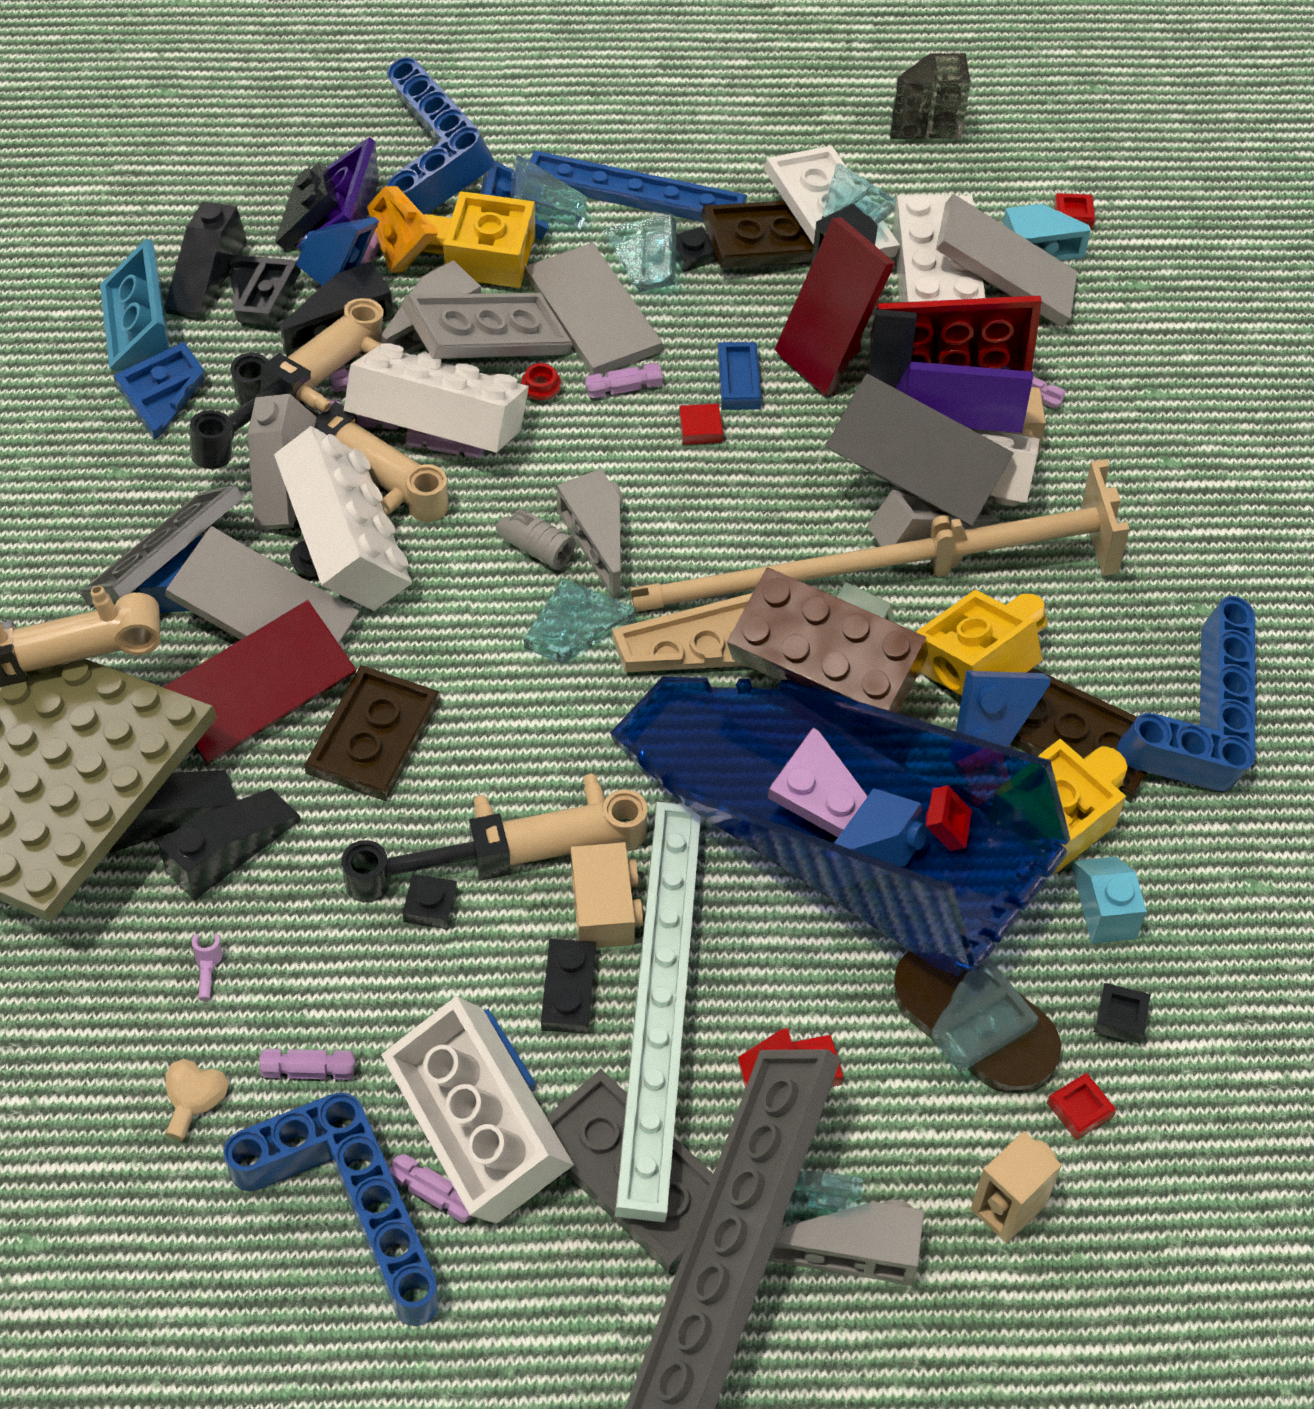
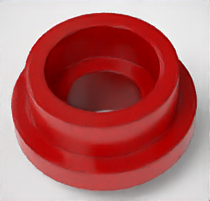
M537 363L531 365L526 370L521 384L529 386L528 397L535 400H547L558 394L561 388V379L551 365Z

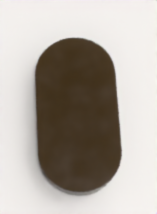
M935 941L920 944L909 950L901 958L897 965L894 979V996L898 1008L908 1020L980 1081L999 1091L1009 1092L1010 1089H1022V1092L1039 1088L1050 1079L1056 1069L1061 1053L1060 1037L1055 1025L1040 1009L972 953L956 944Z

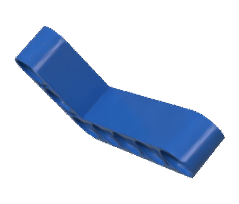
M402 57L389 66L387 76L403 104L438 144L395 173L388 181L387 186H397L420 212L425 215L484 175L494 164V158L478 128L421 65L412 57Z
M1238 596L1225 597L1202 625L1200 726L1155 713L1141 714L1122 736L1117 745V751L1125 758L1128 766L1216 791L1230 790L1252 766L1255 760V613L1246 600Z
M334 1093L238 1131L227 1140L223 1152L229 1176L233 1184L243 1191L260 1190L332 1161L396 1316L401 1322L410 1326L425 1325L434 1318L439 1307L435 1275L362 1105L356 1097L349 1093ZM341 1118L353 1120L350 1125L344 1128L331 1126L333 1122ZM293 1137L306 1138V1141L300 1146L288 1147L285 1145ZM254 1155L260 1157L253 1165H238L240 1160L246 1156ZM364 1159L371 1162L368 1167L362 1170H352L349 1168L350 1164L356 1160ZM382 1201L389 1204V1207L380 1213H370L366 1210L373 1202ZM396 1244L409 1248L406 1253L399 1257H389L384 1254L387 1248ZM413 1288H420L428 1292L425 1298L417 1302H408L402 1298L405 1292Z

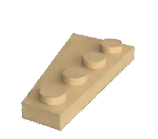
M753 593L612 629V641L625 672L745 666L732 660L727 640Z

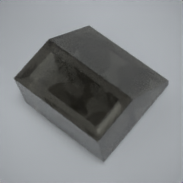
M929 53L897 77L889 131L890 139H961L971 84L966 53Z

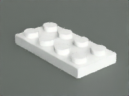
M832 145L766 159L765 172L813 245L816 221L854 203L861 211L869 215L878 226L875 246L888 257L897 256L900 247L899 242Z

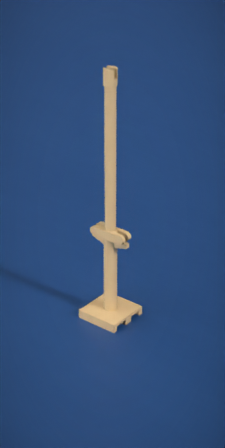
M1107 459L1090 463L1080 510L966 530L960 519L951 520L950 525L949 518L943 515L933 519L931 536L926 539L662 585L655 583L632 587L630 592L635 613L664 608V605L754 590L767 567L798 581H806L931 559L934 574L940 577L949 574L951 568H956L963 556L967 554L1087 533L1090 534L1102 576L1119 573L1130 528L1128 522L1117 523L1116 518L1121 500L1116 487L1106 488L1105 483L1109 463Z

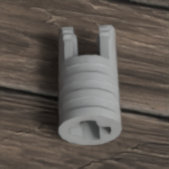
M519 509L515 511L511 518L505 516L495 525L497 534L500 537H503L504 540H507L555 570L564 567L573 555L576 545L575 538L535 515L528 513L526 510Z

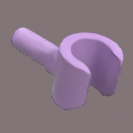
M199 933L195 934L192 938L194 957L200 971L198 996L200 1001L210 1000L213 966L217 965L223 957L220 937L217 933L214 936V944L208 948H201Z

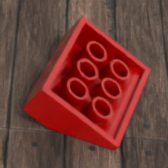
M1041 295L878 303L877 309L917 313L911 362L994 369L1008 366L1011 368L1010 370L1032 372L1042 304ZM873 321V325H872V328H871L870 348H871V341H872L874 321Z

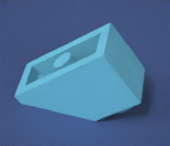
M1044 204L1005 208L1003 225L1060 261L1085 258L1091 232L1088 224Z
M1117 856L1072 861L1071 867L1091 943L1137 939L1147 911L1136 872Z

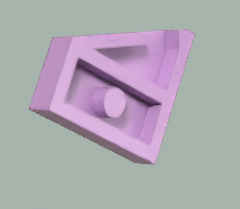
M814 728L804 739L768 792V799L836 837H839L868 797L821 733Z

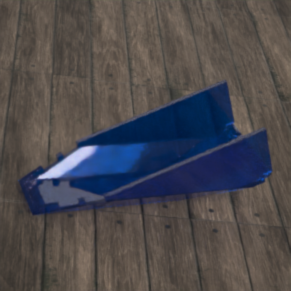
M662 676L610 732L616 745L686 807L934 967L957 976L960 975L963 969L972 973L978 972L996 948L995 943L1001 942L1021 916L1020 910L1027 908L1046 883L1045 878H1049L1068 854L1067 849L1062 844L1066 845L1071 838L1051 760L791 680L782 679L778 685L779 689L753 688L750 679L739 678L736 683L737 688L711 687L708 678ZM812 728L821 733L867 796L875 788L920 802L925 823H927L926 814L930 806L932 789L948 785L972 810L966 848L950 851L928 829V836L924 846L920 850L915 851L905 866L899 867L835 844L834 842L838 837L768 799L769 788Z

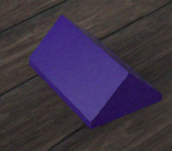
M368 137L326 167L331 173L338 204L299 240L297 248L302 251L300 249L301 241L309 232L320 230L329 225L368 217L367 206L373 200L379 182L376 145L371 137Z
M910 362L896 389L969 429L1022 433L1033 382V372Z

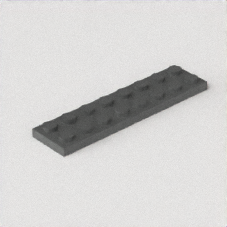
M828 1049L760 1050L625 1409H715L841 1060Z

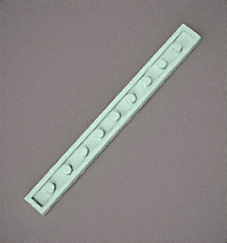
M657 802L615 1217L665 1222L667 1216L702 807Z

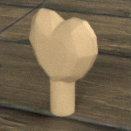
M181 1059L171 1064L166 1072V1090L169 1100L175 1107V1111L165 1133L167 1137L176 1141H184L193 1116L209 1111L226 1096L229 1083L223 1072L215 1069L201 1070L194 1062L186 1059Z

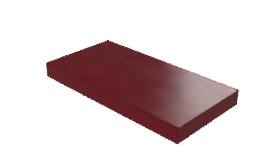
M842 217L831 220L774 349L775 352L825 396L835 393L895 265L892 259Z
M306 600L165 685L163 688L213 706L217 719L195 744V748L206 764L209 765L356 674V668L309 600Z

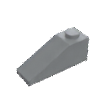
M452 260L423 276L410 294H481V286ZM401 306L381 334L382 344L389 343L401 346L404 349L403 352L411 354L425 345Z
M291 394L255 398L248 430L254 526L258 530L294 527L296 514L274 454L310 426L315 427L317 417Z
M598 469L557 485V512L612 599L620 596V505L623 504V496L617 483L614 481L610 482L603 470Z
M892 490L867 527L876 538L877 544L880 547L930 538L934 518L945 515L949 518L950 525L951 520H955V518L904 490ZM987 503L972 528L999 523L1000 520ZM962 523L965 530L971 529L970 526Z
M888 1200L884 1203L874 1201L784 1226L778 1232L768 1261L912 1286L918 1267L924 1210L912 1208L909 1203L900 1200Z

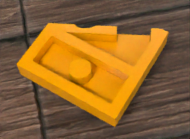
M384 186L367 206L370 217H375L379 220L375 232L390 273H402L438 234L437 229L397 186Z

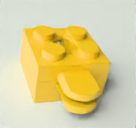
M460 191L452 218L424 215L437 229L438 234L422 252L444 255L445 264L454 260L476 282L514 288L521 287L525 266H527L535 238L534 201Z
M975 589L916 631V633L927 637L928 657L921 668V673L962 696L966 671L1028 672L1043 661L1038 633L1048 626L1043 599L1034 594H1020L1005 605Z
M1059 739L997 788L990 816L1052 873L1057 874L1117 825L1126 795L1118 789L1122 786L1127 771L1126 760L1120 752L1106 746L1097 748L1083 759L1064 741Z

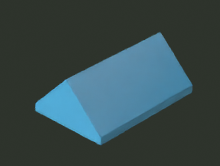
M146 238L100 284L109 369L114 371H123L170 348L161 278L152 240Z

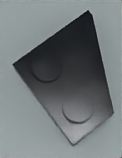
M320 161L312 169L306 168L296 178L295 185L292 188L275 238V243L286 252L338 204L330 170Z
M232 254L229 264L232 269L233 278L230 279L231 289L234 294L232 298L233 311L238 322L274 324L301 273L300 268L296 266L297 260Z

